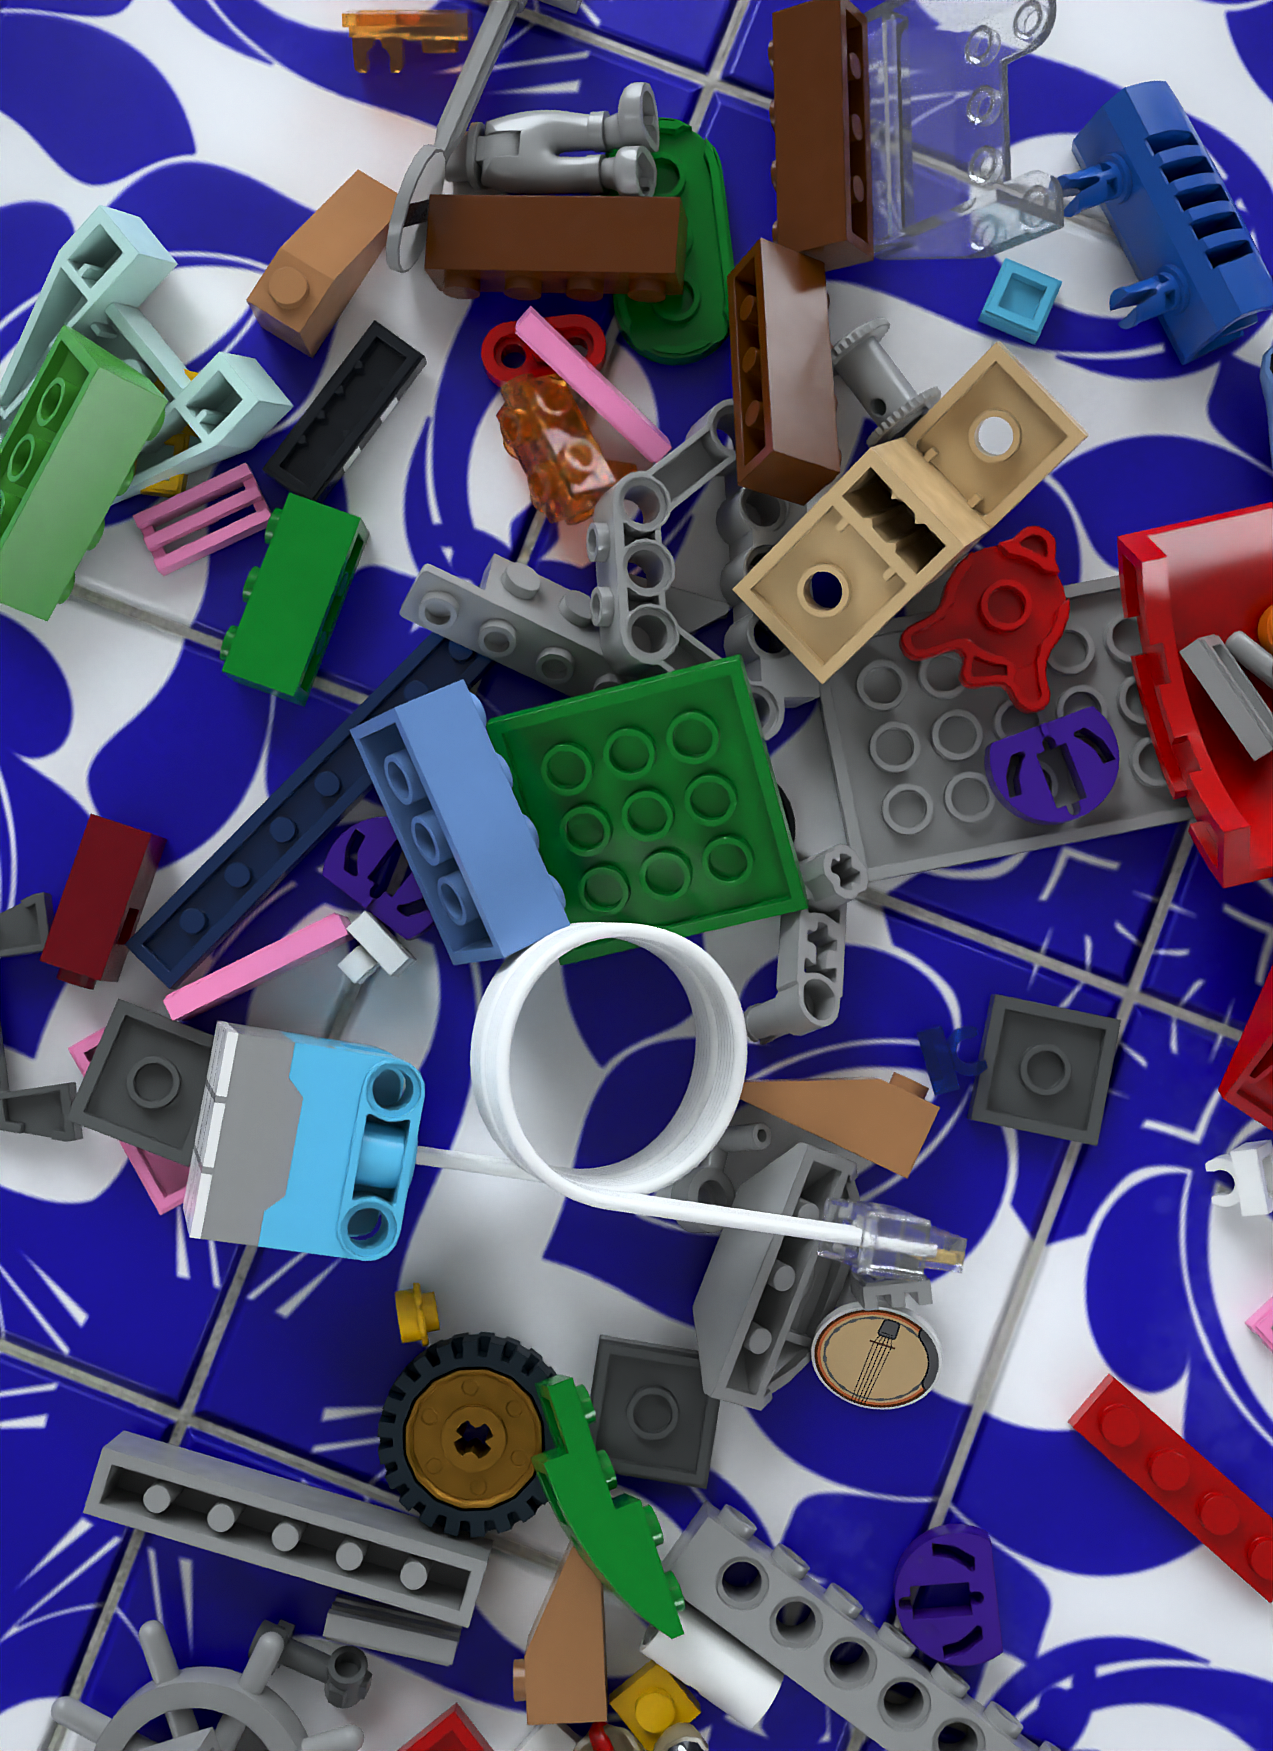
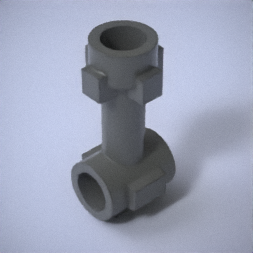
M265 1619L261 1623L251 1643L248 1653L249 1659L259 1638L264 1633L270 1631L277 1632L284 1640V1649L271 1675H273L277 1668L283 1665L325 1683L324 1692L328 1703L337 1708H350L356 1705L360 1699H365L371 1686L373 1674L367 1670V1658L359 1648L343 1646L329 1655L292 1639L295 1625L280 1619L279 1623L275 1624Z

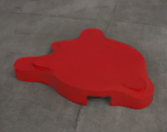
M1028 526L1023 528L1012 539L999 542L996 546L983 548L975 553H969L956 565L943 586L936 610L926 618L908 626L900 635L899 647L904 656L912 661H923L947 652L958 653L962 659L958 679L963 687L968 689L991 686L1001 687L1007 692L1016 709L1022 713L1036 714L1044 710L1049 704L1051 696L1046 677L1047 661L1052 649L1062 638L1070 613V599L1066 600L1064 587L1058 577L1060 570L1055 560L1056 541L1053 535L1040 526Z

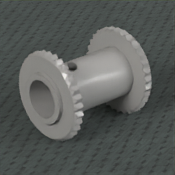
M886 318L873 319L854 329L839 340L831 349L833 377L841 376L878 426L866 440L869 448L906 435L941 398V391L938 387L930 388L918 395L879 342L890 328V323Z

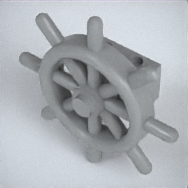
M157 1620L147 1621L141 1626L138 1637L153 1680L137 1690L122 1705L113 1718L70 1696L58 1698L51 1707L53 1720L96 1743L94 1751H234L246 1726L267 1747L268 1750L264 1751H358L364 1742L363 1731L354 1724L308 1737L305 1728L291 1707L276 1692L266 1686L284 1649L282 1636L274 1631L266 1632L259 1638L243 1673L210 1666L179 1669L163 1624ZM192 1708H202L223 1713L215 1731L213 1727L200 1730ZM165 1714L173 1739L157 1743L137 1731L150 1720Z

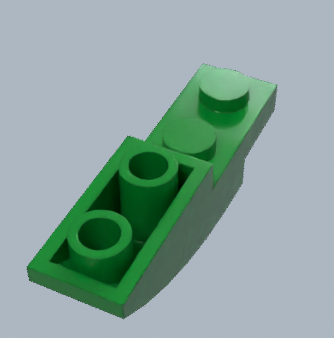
M559 1374L535 1383L555 1448L530 1458L543 1492L561 1528L580 1557L597 1578L628 1609L671 1639L683 1635L684 1631L678 1613L685 1610L684 1597L674 1573L671 1570L664 1572L656 1548L664 1543L660 1523L653 1508L649 1504L643 1506L640 1499L626 1493L614 1498L611 1497L610 1491L617 1488V1479L608 1454L604 1449L596 1451L589 1425L596 1423V1415L588 1391L583 1384L575 1386L573 1377Z

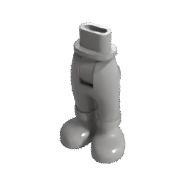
M633 82L624 88L620 97L618 113L611 116L608 111L582 114L561 110H533L486 121L485 125L483 122H472L468 131L465 132L462 141L448 159L445 179L447 182L469 181L474 190L492 188L518 195L589 193L591 196L606 195L612 189L617 191L619 196L653 197L657 181V169L650 152H657L659 150L660 140L658 111L653 90L647 82ZM614 149H619L616 156L607 158L604 154L587 155L586 157L559 156L564 152L594 151L613 153Z

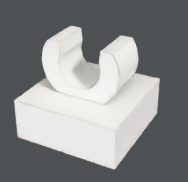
M364 911L346 928L360 945L351 951L337 966L354 984L359 983L361 985L380 966L390 976L399 977L417 959L375 915Z
M1272 1140L1246 1142L1230 1151L1231 1155H1219L1205 1164L1206 1171H1227L1232 1175L1235 1182L1233 1191L1219 1192L1211 1197L1213 1205L1225 1208L1234 1206L1239 1202L1242 1217L1266 1215L1273 1211Z

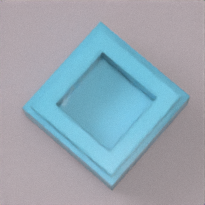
M1005 258L978 321L1035 345L1062 285V281Z

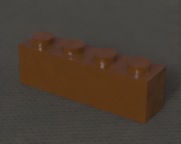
M811 0L773 12V40L768 44V59L774 73V100L770 103L769 116L775 132L776 160L771 165V180L777 193V220L772 227L773 242L823 261L825 263V272L873 261L874 240L867 17L850 0Z
M430 194L424 270L439 291H443L445 295L457 299H475L480 296V292H504L506 296L517 300H536L541 298L542 293H566V296L571 299L591 302L601 300L603 294H628V297L635 301L655 303L665 300L666 295H683L688 220L681 197Z
M760 238L727 275L737 485L804 506L840 473L842 461L841 450L838 447L836 421L838 401L834 394L831 355L833 345L830 342L828 316L830 298L826 290L825 263Z

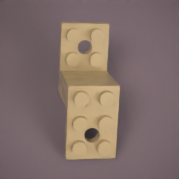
M996 342L904 437L870 447L732 590L821 684H824L922 589L957 564L1074 451L1089 434L1001 342ZM990 417L1002 418L1012 428V444L1003 454H991L984 450L979 442L980 427ZM817 572L831 573L839 580L842 586V597L836 607L826 608L820 606L812 598L810 582Z

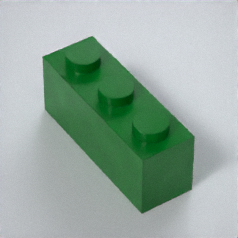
M289 492L283 509L275 508L267 523L264 539L265 543L269 544L261 568L254 566L245 581L242 600L247 605L239 626L231 625L223 639L220 660L225 663L222 672L237 683L305 707L370 535L360 517Z

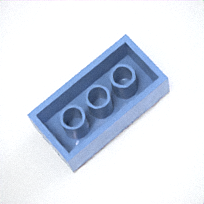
M464 679L394 707L350 729L453 965L505 958L559 929L570 926L564 911L566 900L563 890L557 880L549 875L538 851L540 843L537 830L532 821L522 814L512 791L513 777L511 770L504 758L495 752L485 729L487 720L484 708L480 700L473 693L469 692Z

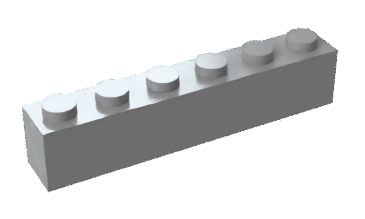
M125 1430L102 1448L83 1513L466 1628H469L494 1541L484 1537H470V1533L460 1531L458 1536L443 1533L445 1527L437 1523L430 1527L414 1516Z

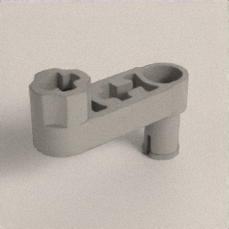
M835 845L798 862L809 900L808 909L781 915L776 983L778 993L775 998L749 1006L744 1012L747 1036L753 1042H758L760 1039V1044L764 1045L789 1033L802 1036L833 1024L838 1017L840 997L843 996L847 902L854 900L858 893L865 891L868 884L867 869L860 862L856 851L847 845Z

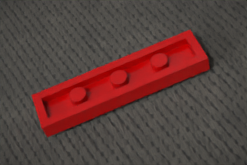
M1108 1374L1067 1422L1271 1604L1273 1601V1518L1117 1379Z

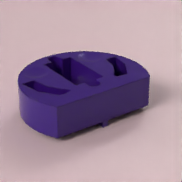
M1090 706L992 742L985 749L984 767L987 781L993 794L1009 812L1031 823L1057 825L1070 822L1088 814L1104 801L1117 778L1120 760L1119 748L1113 729L1106 718L1095 707ZM1079 732L1095 743L1107 760V763L1102 762L1094 748L1081 739L1076 738L1074 734ZM1042 741L1048 743L1050 750L1060 747L1080 799L1071 804L1074 810L1073 815L1069 813L1066 805L1060 808L1056 807L1037 755L1045 751ZM1018 756L1019 761L1013 778L1016 796L1010 798L1006 775L1010 757Z
M388 816L363 820L347 829L332 845L324 863L322 876L403 938L409 941L414 940L428 932L435 925L429 909L408 917L401 911V908L404 906H411L425 901L412 872L393 896L385 891L381 897L377 899L374 897V892L379 885L372 879L400 843ZM359 832L365 835V838L358 850V873L354 876L349 872L350 850Z
M947 1524L934 1527L919 1535L909 1544L900 1557L893 1582L896 1612L907 1637L924 1654L949 1665H978L1002 1654L1003 1646L992 1544L988 1532L966 1524ZM932 1543L955 1546L972 1555V1560L970 1562L966 1561L962 1556L949 1549L932 1547ZM967 1582L970 1592H979L978 1594L969 1595L970 1605L912 1609L910 1599L901 1600L903 1597H911V1586ZM977 1625H980V1629H978L975 1633L968 1637L964 1642L943 1648V1646L959 1642L970 1632H972Z

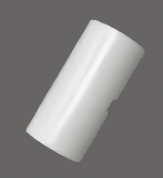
M684 1599L685 1610L678 1613L684 1634L671 1639L649 1625L640 1643L639 1651L683 1683L697 1690L701 1696L743 1726L751 1729L761 1720L774 1701L782 1684L784 1673Z

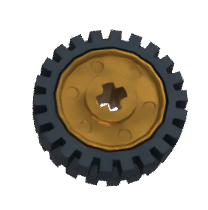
M469 1332L456 1334L447 1340L442 1339L430 1345L426 1350L419 1353L399 1374L382 1408L383 1411L379 1421L377 1436L380 1437L378 1453L380 1465H385V1479L390 1489H397L400 1494L399 1502L408 1512L413 1508L420 1514L419 1521L430 1527L434 1523L445 1527L443 1533L458 1536L460 1531H469L470 1537H485L488 1531L497 1530V1533L500 1534L511 1530L514 1524L520 1520L523 1523L536 1514L542 1504L545 1505L548 1502L530 1458L555 1448L535 1383L557 1374L551 1366L548 1367L542 1361V1356L532 1348L528 1350L520 1345L519 1340L509 1336L501 1338L495 1336V1333L480 1332L474 1335H469ZM466 1421H469L475 1428L482 1426L484 1423L490 1428L485 1440L487 1444L484 1445L478 1438H474L469 1442L463 1438L468 1425Z

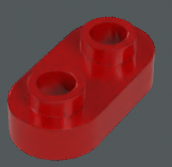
M581 314L543 317L572 346L579 345L585 348L587 351L585 358L599 372L602 370L607 355L606 338L597 322ZM517 321L504 322L495 326L484 338L481 348L484 369L489 379L498 387L505 390L518 391L568 385L561 376L515 334ZM517 352L526 359L520 367L509 368L503 364L504 358L510 353Z

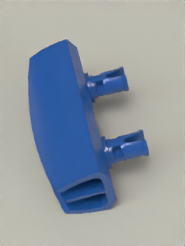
M1149 81L1124 87L1100 107L1073 139L1071 150L1081 170L1072 174L1061 175L1055 179L1052 189L1053 200L1075 196L1060 213L1064 217H1073L1082 211L1100 205L1139 280L1135 284L1115 289L1110 295V311L1137 306L1117 325L1123 329H1130L1137 326L1138 323L1157 316L1183 366L1244 336V328L1258 322V312L1272 310L1273 281L1217 168L1166 81Z

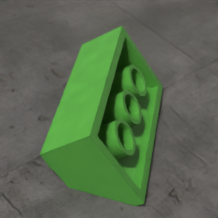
M64 324L0 444V603L47 622L56 605L64 603L70 596L75 583V571L85 552L94 549L99 543L105 527L104 518L116 496L123 495L129 488L134 477V463L146 441L153 440L161 430L165 419V406L168 402L167 398L150 379Z

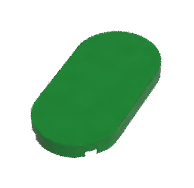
M658 117L659 150L657 152H650L657 169V181L653 197H681L688 228L683 295H666L665 300L655 303L635 301L629 298L628 294H612L618 329L629 346L638 354L653 362L675 366L691 364L706 358L716 351L728 337L730 327L727 275L734 269L723 170L715 147L706 137L703 139L699 134L693 132L692 126L678 119ZM614 149L613 153L606 152L605 156L607 158L615 157L619 149ZM610 189L608 194L600 196H619L617 191Z

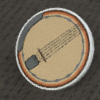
M878 1300L879 1310L865 1311L858 1301L835 1309L818 1325L811 1349L814 1370L821 1382L833 1394L860 1407L884 1410L913 1404L933 1389L941 1374L942 1347L936 1332L920 1315L906 1307L892 1308L887 1301Z

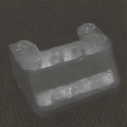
M886 0L864 13L868 24L874 258L880 260L987 258L1064 227L1063 191L1058 179L1040 170L1030 171L1011 179L1008 64L1037 50L1046 41L1056 19V0Z

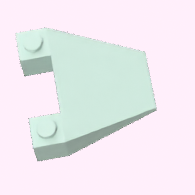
M99 205L58 251L0 382V444L63 324L90 339L150 379L153 384L158 377L165 386L163 395L167 398L168 402L165 406V419L162 428L153 440L146 441L137 457L135 475L129 488L123 495L116 496L112 505L141 494L140 490L163 480L169 481L171 477L179 474H191L253 449L294 406L255 358L219 351L192 381L188 378L183 370H188L138 309L178 263L140 217ZM189 424L198 437L190 435L189 448L173 456L174 446L165 445L164 442L173 435L182 432L183 428Z

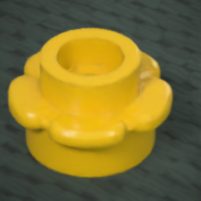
M416 1282L413 1283V1289L396 1291L395 1302L402 1344L422 1340V1346L424 1347L429 1344L427 1332L440 1330L434 1291L422 1293L420 1284Z

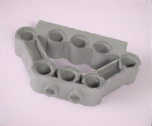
M727 399L715 405L692 425L686 435L685 442L647 471L630 472L600 497L594 508L593 522L589 525L586 539L587 555L591 562H596L597 587L593 589L591 594L590 614L593 625L600 628V645L604 659L613 670L621 675L637 676L640 679L721 659V657L681 628L671 612L666 609L665 591L669 589L675 578L676 567L673 556L667 547L662 545L661 526L666 523L671 511L714 476H724L726 500L717 511L716 526L721 538L729 545L730 562L725 565L721 572L720 588L728 604L733 607L734 624L729 627L725 634L724 650L726 657L742 654L765 741L777 734L784 722L785 708H795L820 697L819 681L732 589L750 572V565L755 566L807 513V503L801 506L737 485L733 399ZM717 429L728 434L733 443V450L728 449L718 439ZM624 499L638 505L643 514V524L629 518L624 509ZM746 504H750L758 511L761 518V526L756 525L750 520L746 512ZM628 562L642 568L646 574L647 588L639 587L633 583L627 570ZM811 579V582H810V593H811V596H812V598H813L812 579ZM632 625L642 628L648 634L651 641L650 653L643 652L633 642L631 636ZM754 627L762 630L768 637V653L760 649L756 644L753 635Z

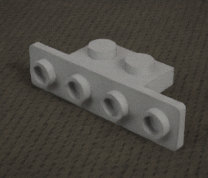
M495 553L484 570L480 588L431 564L423 565L400 609L401 617L570 697L641 680L637 676L630 677L619 674L604 659L600 646V628L592 623L590 614L591 598L580 591L569 590L538 575L531 567L522 563L512 562Z

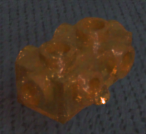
M531 373L523 374L511 379L501 388L500 393L505 403L496 414V417L500 423L504 448L511 457L519 461L527 476L531 502L537 510L546 514L550 524L565 520L567 525H576L594 516V508L603 494L630 472L638 471L635 463L604 458L602 450L595 441L565 380L557 373L537 378Z

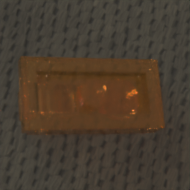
M472 9L348 10L342 13V27H349V37H352L354 67L357 72L367 73L370 71L369 52L376 45L375 41L378 39L381 41L382 47L390 55L391 73H398L405 67L404 39L406 41H422V52L424 53L459 52V41H468L473 37Z

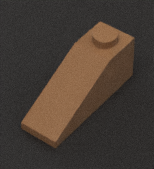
M358 169L280 247L246 299L260 326L313 359L386 246L389 223L398 193Z
M896 1072L893 1073L889 1083L875 1077L744 1080L740 1095L741 1100L907 1179L940 1109L939 1106L924 1100L929 1090L928 1087Z
M571 1541L568 1543L528 1635L524 1659H514L513 1662L514 1701H526L527 1725L607 1721L608 1678L604 1589L602 1582L580 1557Z

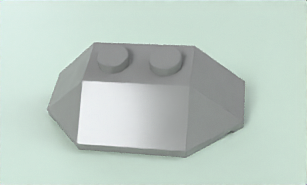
M799 1142L739 1185L731 1208L863 1227L860 1197L855 1183V1179L858 1177L856 1162L803 1142ZM723 1227L692 1307L704 1393L711 1398L761 1411L773 1399L772 1393L790 1382L811 1361V1349L815 1331L821 1321L834 1311L858 1246Z

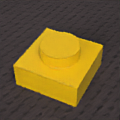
M653 1660L646 1663L609 1694V1704L646 1751H653L654 1744L668 1727L678 1722L690 1723L701 1713L700 1703L686 1685Z

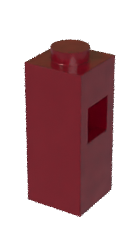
M90 814L39 960L60 967L56 976L57 979L94 990L97 980L118 982L129 951L124 944L135 934L167 839Z

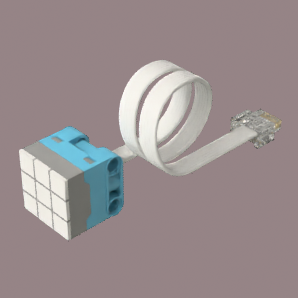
M572 923L570 926L559 929L511 954L497 970L483 995L476 1015L471 1040L470 1066L473 1091L479 1113L491 1137L509 1159L418 1146V1131L425 1097V1083L420 1072L411 1063L395 1057L381 1048L366 1044L217 1021L183 1202V1211L190 1238L362 1261L377 1260L386 1256L396 1246L401 1232L408 1188L412 1181L415 1164L541 1182L574 1201L600 1209L819 1240V1256L840 1261L852 1267V1272L857 1274L921 1282L925 1268L962 1273L967 1245L966 1238L931 1226L930 1220L890 1205L828 1196L825 1201L823 1219L819 1221L647 1195L666 1188L682 1179L697 1167L717 1145L727 1129L739 1102L745 1079L748 1054L744 1013L738 995L728 976L718 963L701 947L665 929L636 923ZM616 938L631 942L645 948L665 962L675 973L688 996L695 1023L696 1045L694 1065L686 1093L675 1115L665 1129L648 1146L633 1156L620 1162L597 1168L576 1169L547 1165L527 1140L518 1121L512 1100L509 1075L510 1050L519 1013L526 997L539 977L565 953L580 945L599 939ZM404 1078H405L406 1088H405L404 1094H403V1096H402L403 1085H404ZM381 1213V1225L373 1237L366 1240L350 1238L370 1233L375 1228Z

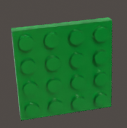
M742 654L490 718L486 723V729L495 752L504 758L511 770L513 777L512 791L522 814L532 821L537 830L540 843L538 851L549 875L557 880L563 890L566 900L564 911L570 924L579 922L636 923L665 929L682 937H687L808 909L809 900ZM616 938L599 939L570 950L558 958L561 966L639 948L640 946Z

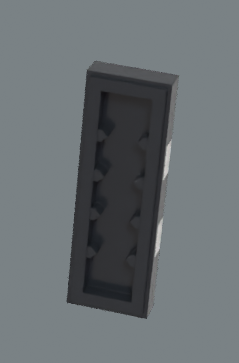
M374 320L263 467L264 473L290 493L322 504L427 364L425 356Z

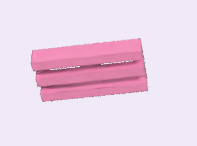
M245 462L133 515V518L144 536L143 540L148 550L151 551L155 559L153 561L158 572L165 576L265 529L272 513L250 467ZM242 486H244L246 489L212 506H209L195 514H192L178 522H175L161 530L156 531L155 527L162 525L176 517H179L193 509H196L210 501H213L227 493H230ZM253 504L256 510L255 513L170 553L166 552L165 545L212 525L220 519Z

